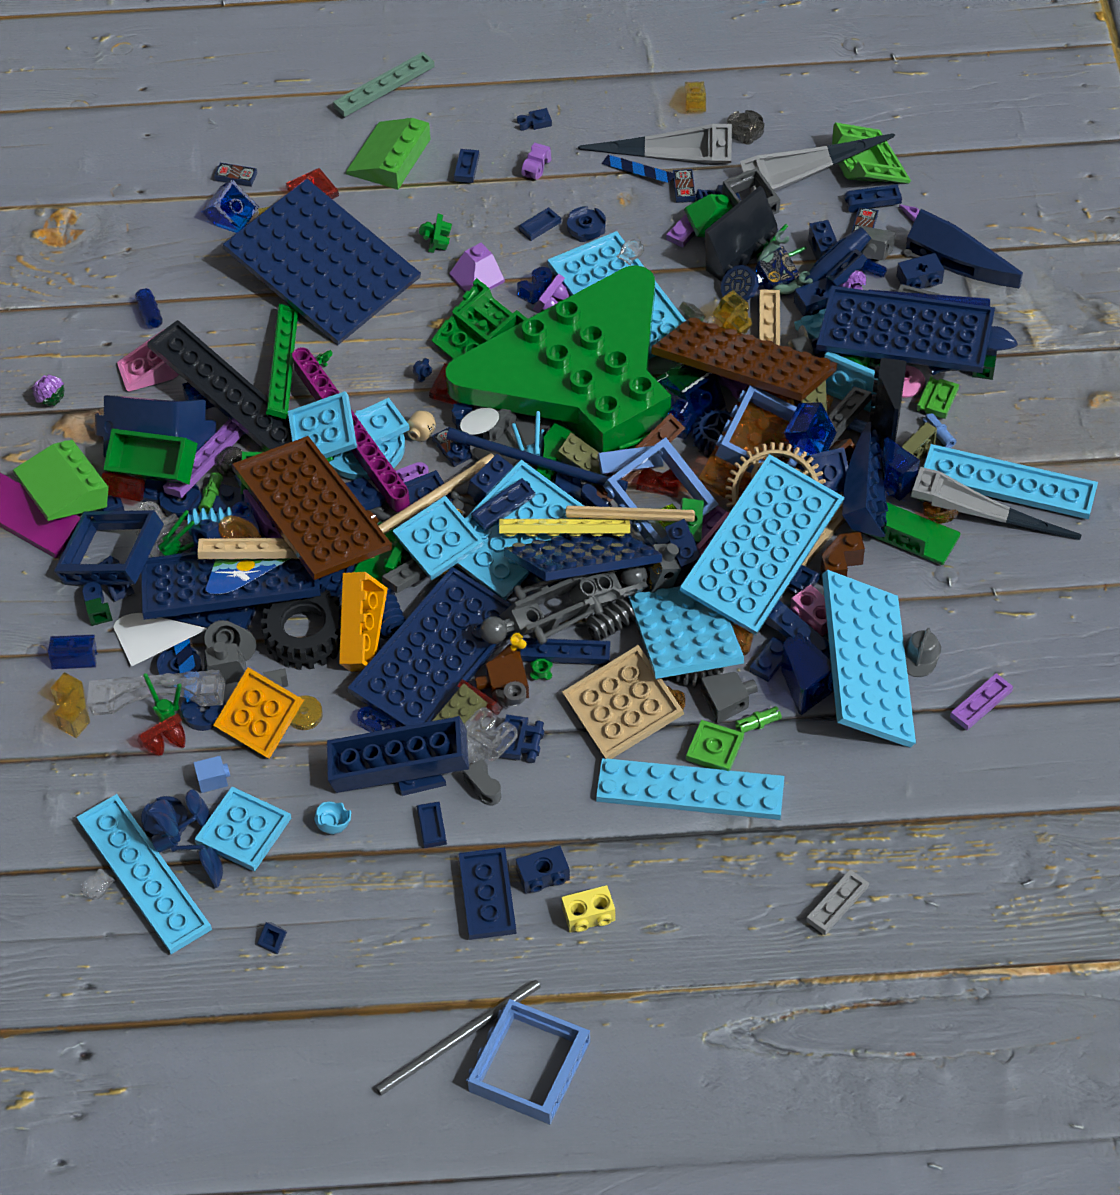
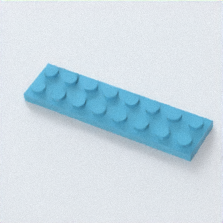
M933 444L930 446L924 468L940 471L984 496L1088 520L1098 485L1096 481Z
M602 758L596 802L781 820L785 776Z
M117 794L76 817L80 826L170 954L175 953L212 930L208 920L159 852L156 851L152 842Z

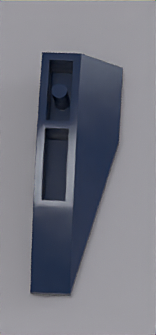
M923 209L919 211L907 236L906 249L912 250V253L919 256L935 253L945 270L961 276L1000 286L1018 289L1021 287L1023 272L958 226Z
M868 422L856 444L848 466L844 485L842 515L852 530L884 537L888 506L885 497L881 451L882 436L880 430L875 428L872 422Z

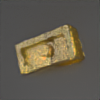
M685 82L687 113L706 112L704 82Z

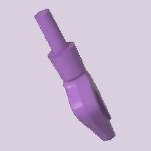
M900 204L899 208L914 222L919 209Z

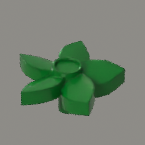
M331 350L317 356L316 360L319 365L321 363L324 367L328 365L327 361L330 360L333 353Z

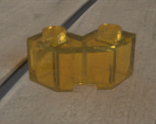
M734 290L720 300L713 312V315L723 323L722 328L734 329L739 334L746 335L752 325L751 318L748 317V303Z
M64 672L51 687L54 701L60 705L54 715L58 728L77 738L90 723L87 696L82 681Z

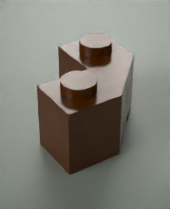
M861 532L839 534L822 554L821 574L826 570H830L847 577L848 566L863 565L865 547Z

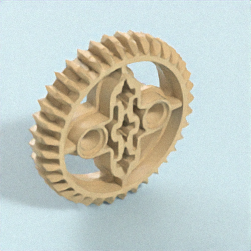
M772 442L770 445L771 449L767 450L766 444H762L763 451L760 452L756 446L754 447L755 455L751 451H747L746 453L750 458L746 460L744 456H741L740 459L744 463L742 465L737 462L734 464L739 470L737 472L735 470L730 471L731 474L735 475L734 479L727 478V481L732 482L733 485L732 487H725L726 490H732V495H725L726 499L732 498V502L726 505L727 507L735 506L739 500V485L745 471L751 465H754L751 472V479H753L763 464L759 463V459L768 457L769 454L772 456H785L797 461L805 470L794 469L807 476L809 475L810 478L821 484L826 483V480H818V476L823 475L822 471L818 473L814 471L819 465L811 466L810 463L814 458L810 457L806 461L804 458L807 452L805 451L801 456L798 455L799 447H796L794 452H791V444H788L786 450H783V443H779V449H775V443Z

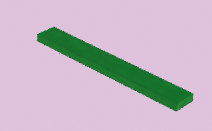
M279 304L276 315L266 414L286 419L289 409L293 369L292 353L295 349L298 312L290 306Z

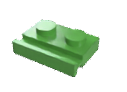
M930 376L917 405V411L924 410L927 414H934L937 417L946 419L959 390V384L943 379L936 380L933 379V376Z

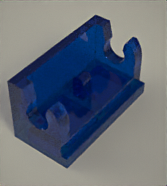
M95 635L50 636L48 654L51 668L96 667L95 655H97Z

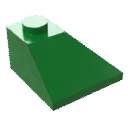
M709 194L685 207L684 211L696 236L705 238V230L733 207L726 195Z

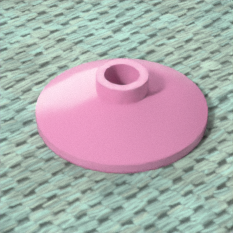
M906 365L903 398L918 395L925 386V378L922 372L909 365Z

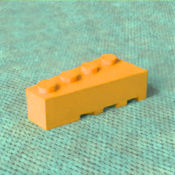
M366 572L343 573L339 664L350 672L362 671L377 653L388 589Z

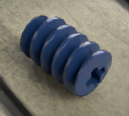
M390 588L387 589L380 630L382 635L389 638L406 621L397 602L398 599L395 596V592Z

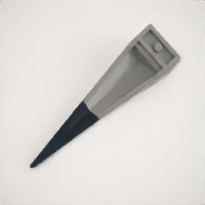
M709 124L645 137L580 145L578 149L704 164L731 163L732 124Z
M891 133L809 149L757 155L740 161L743 173L758 168L776 192L894 138L895 134ZM755 186L749 187L750 194L756 190Z
M920 467L911 497L922 501H930L932 506L1078 540L1082 536L1080 533L1039 520L992 500L940 471Z

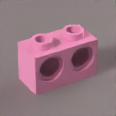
M809 585L791 598V610L821 636H824L828 633L825 598L814 586Z

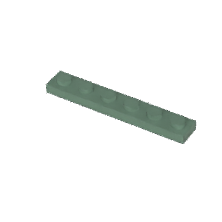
M421 52L333 101V107L346 117L434 68V61L424 52Z

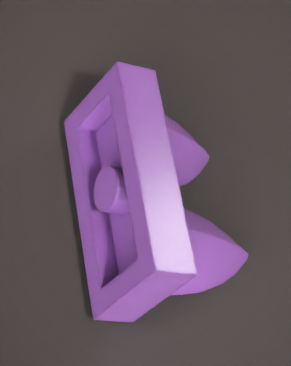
M558 274L537 301L533 308L534 311L540 313L542 309L546 310L557 304L558 301L552 296L561 300L570 297L567 288L562 284L565 279L562 275Z

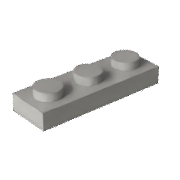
M849 870L807 916L806 922L826 935L868 889L869 882L852 870Z

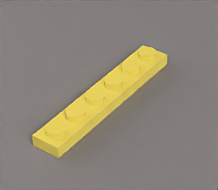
M499 519V533H504L505 536H515L517 533H525L527 536H537L538 533H547L549 536H559L560 533H569L570 536H580L582 533H590L592 536H602L604 533L624 536L625 533H630V520Z

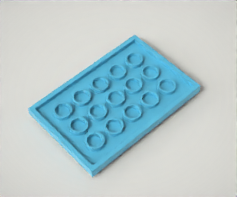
M520 460L471 512L473 513L521 478L535 491V497L504 519H581L566 517V506L584 505L523 460ZM470 513L465 519L484 540V545L455 565L484 587L506 600L514 591V587L520 585L531 572L505 557L504 547H510L514 543L529 544L533 540L548 541L552 537L564 538L567 533H560L559 536H549L547 533H538L537 536H527L525 533L505 536L504 533H499V522L484 532L471 517Z
M681 585L668 589L661 588L654 593H650V591L638 592L631 597L629 596V603L634 611L635 621L655 679L744 664V655L730 620L679 591Z

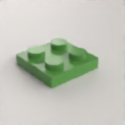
M701 720L686 754V761L711 769L730 771L744 739V733Z

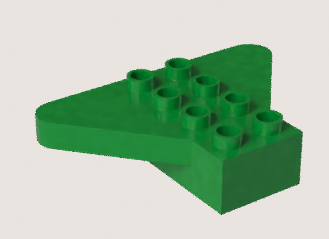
M638 265L622 268L456 357L446 367V384L449 396L457 402L499 410L507 409L521 414L536 416V412L539 411L540 417L561 420L570 431L576 433L578 438L599 453L618 451L620 445L650 434L671 413V394L647 371L655 301V276L646 267ZM633 445V446H631V447L624 448V449H621V450L630 449V448H632V447H634V446H636V445Z

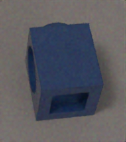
M211 519L201 520L199 524L191 528L194 548L197 552L199 539L224 538L222 524Z

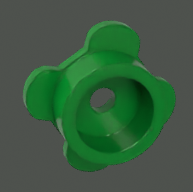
M546 659L533 661L531 663L532 673L530 677L533 680H550L552 678V662Z

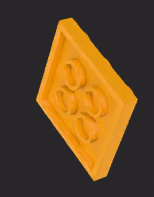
M247 667L213 726L270 759L304 700Z

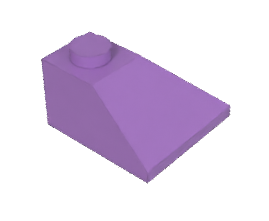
M482 243L464 251L449 273L450 277L465 293L470 291L476 278L489 287L490 290L505 282L493 254Z

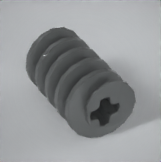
M618 599L615 603L608 605V608L604 607L603 614L598 616L594 613V616L587 617L586 623L594 641H601L599 635L606 639L608 638L607 631L612 635L615 634L614 626L620 631L622 629L621 622L628 626V618L635 622L636 618L630 605L623 599Z

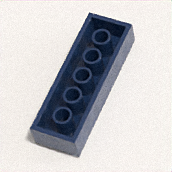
M460 716L327 740L328 781L335 792L339 793L469 769L467 729Z

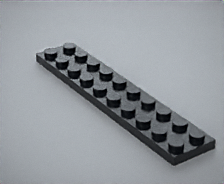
M179 320L148 341L147 347L265 451L292 442L289 416L287 415V418L283 419L266 414L267 397Z

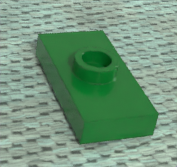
M682 498L680 510L695 511V520L687 523L696 543L699 544L702 538L704 501Z

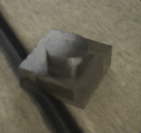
M683 301L679 306V309L684 312L683 316L686 319L698 318L703 322L707 316L694 304Z

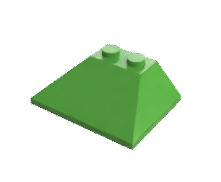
M835 122L833 125L832 145L881 136L883 134L878 129ZM887 141L837 163L844 176L849 180L908 184L911 182Z

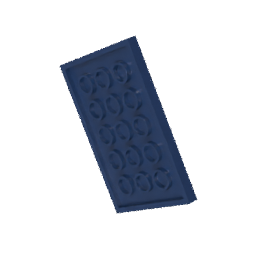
M589 533L568 538L552 537L548 541L533 540L529 544L514 543L510 547H504L505 557L545 581L662 562V553L654 550L651 546L643 544L642 541L634 539L629 534L614 536L612 533H604L602 536H592Z

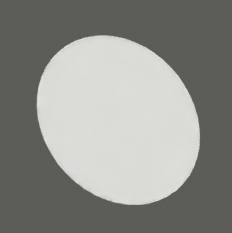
M493 408L476 409L462 419L460 428L471 435L484 433L496 425L499 420V413Z

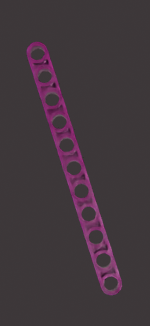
M300 347L293 351L292 358L295 372L316 401L339 394L337 388L307 348ZM351 409L357 448L351 451L380 493L385 497L392 510L400 512L410 506L408 488Z

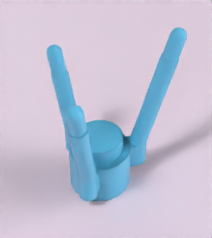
M537 411L534 444L527 445V449L524 450L515 423L512 424L519 450L542 456L545 430L542 429L540 431V412Z

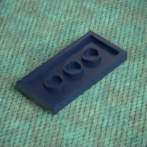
M505 847L459 853L469 940L517 934Z

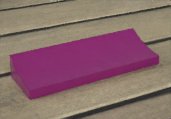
M0 473V527L50 556L57 558L65 550L81 518L77 515H71L47 521L24 487L15 480Z

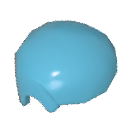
M323 802L315 811L316 825L327 834L341 833L347 828L351 820V810L347 811L343 803Z

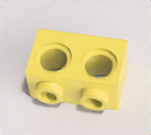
M607 885L562 897V910L570 933L575 931L582 932L598 925L605 926L615 921V907ZM599 906L605 907L604 909H601V910H600V909H597V907H599ZM576 912L582 913L581 915H578V916H577V915H574V913H576Z

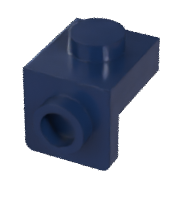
M801 565L788 585V591L795 596L809 585L815 586L820 578L819 573Z

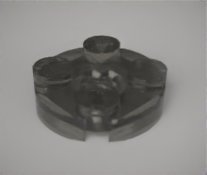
M745 110V113L736 111L727 119V124H732V138L746 145L752 144L754 140L759 139L764 133L763 117L755 111Z

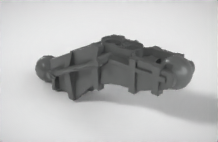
M641 565L542 581L525 588L518 585L513 590L519 601L514 602L500 614V618L490 616L484 619L479 629L480 636L489 644H498L505 639L507 633L510 639L515 633H519L522 636L532 633L533 638L537 639L539 645H543L547 642L546 638L595 612V615L598 616L603 614L602 606L608 607V605L615 603L618 599L625 598L627 600L629 596L631 597L638 592H642L648 587L646 582L648 577L647 571ZM620 573V579L625 588L621 587L616 574ZM565 579L563 582H560V583H558V584H556V585H553V586H551V587H548V586H547V585H550V584H552V583H554V582H557V581H560V580ZM570 591V598L575 605L544 618L539 605Z

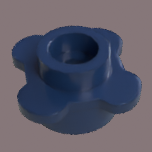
M427 358L417 361L413 366V374L418 377L419 382H424L425 378L432 373V367H430L429 359Z
M451 442L450 451L447 452L448 458L455 462L466 460L470 445Z

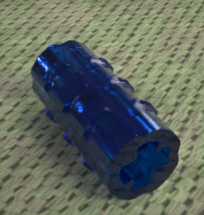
M140 289L136 292L135 299L143 321L149 329L158 328L162 325L163 319L155 297L150 289Z

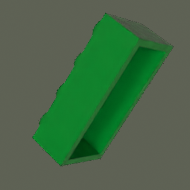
M112 429L103 470L119 476L189 485L198 443L183 437Z

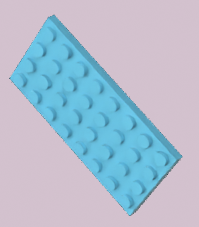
M617 231L547 260L548 266L555 276L560 274L565 278L562 284L567 288L570 296L627 266L638 265L644 267ZM656 281L649 359L656 356L651 354L652 346L686 321Z
M769 454L681 585L679 591L756 635L842 504L844 497Z
M826 570L822 574L837 723L911 748L916 744L898 596Z

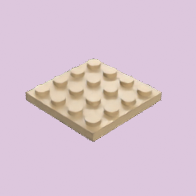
M639 645L562 691L605 759H613L684 715L683 709L661 678L655 679L650 661Z

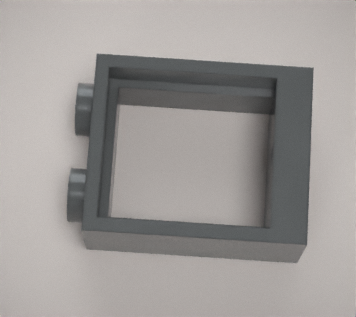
M758 168L745 171L740 175L723 181L722 195L728 197L732 207L741 202L735 193L755 186L756 189L761 186L764 189L773 215L779 213L780 198Z

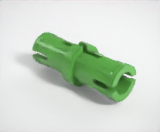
M211 473L209 482L203 489V498L198 508L200 511L204 508L206 514L212 508L216 495L218 496L220 493L219 488L224 479L221 474Z
M777 706L762 712H753L752 716L735 721L736 730L740 728L738 731L743 733L756 728L760 730L766 724L781 720V712H776L779 710Z

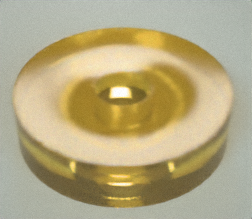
M299 696L304 702L290 725L298 730L313 729L323 718L321 703L312 696Z

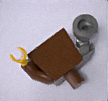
M519 633L513 634L510 639L511 644L486 663L487 675L475 677L477 690L490 688L494 701L505 708L517 706L523 703L526 698H529V685L520 651L517 652V648L524 649L526 647V641L522 639L523 636Z

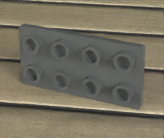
M501 409L498 412L499 420L496 425L483 433V438L519 449L512 428V424L515 423L525 450L527 445L534 444L536 416ZM540 417V431L544 429L545 435L553 426L554 420ZM476 448L472 452V458L478 461L490 453L494 456L496 453ZM500 455L513 466L519 461Z

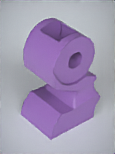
M534 142L531 146V152L528 153V157L522 166L521 173L523 176L536 180L542 176L544 163H550L551 161L550 147Z

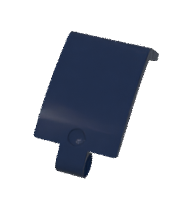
M105 395L104 415L95 414V435L103 436V456L105 458L112 429L187 438L198 443L197 452L205 444V441H208L216 433V421L205 420V400L201 399L169 401Z

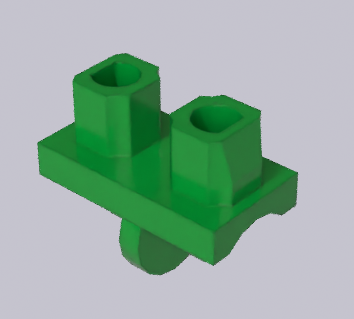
M439 213L436 217V223L432 225L431 222H426L419 227V234L425 240L430 238L428 252L434 253L436 248L446 250L450 238L445 236H449L452 224L442 221L443 215Z

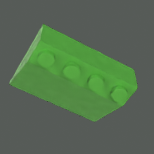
M415 118L379 122L347 169L346 174L398 190L431 140L429 122Z
M73 440L52 444L13 469V474L47 521L107 507V484Z

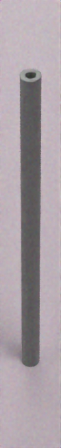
M534 980L377 1086L376 1090L382 1096L497 1018L499 1011L506 1007L509 999L520 1002L540 989L539 982Z

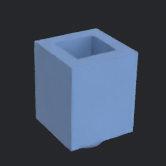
M221 755L194 762L201 793L228 786L226 777H230L228 764L222 763Z

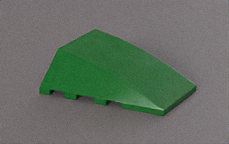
M476 278L470 291H466L462 302L453 309L452 316L449 320H445L431 341L449 357L455 359L528 318L518 310L514 313L510 312L493 298L490 288Z

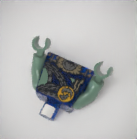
M778 231L775 236L776 240H772L757 259L755 272L758 277V287L763 285L765 290H780V294L790 295L795 292V289L802 287L803 284L808 285L813 280L809 278L805 281V277L810 275L808 271H803L799 274L784 246L780 247L781 243L785 244L789 241V237L786 236L784 240H780V236L784 231Z

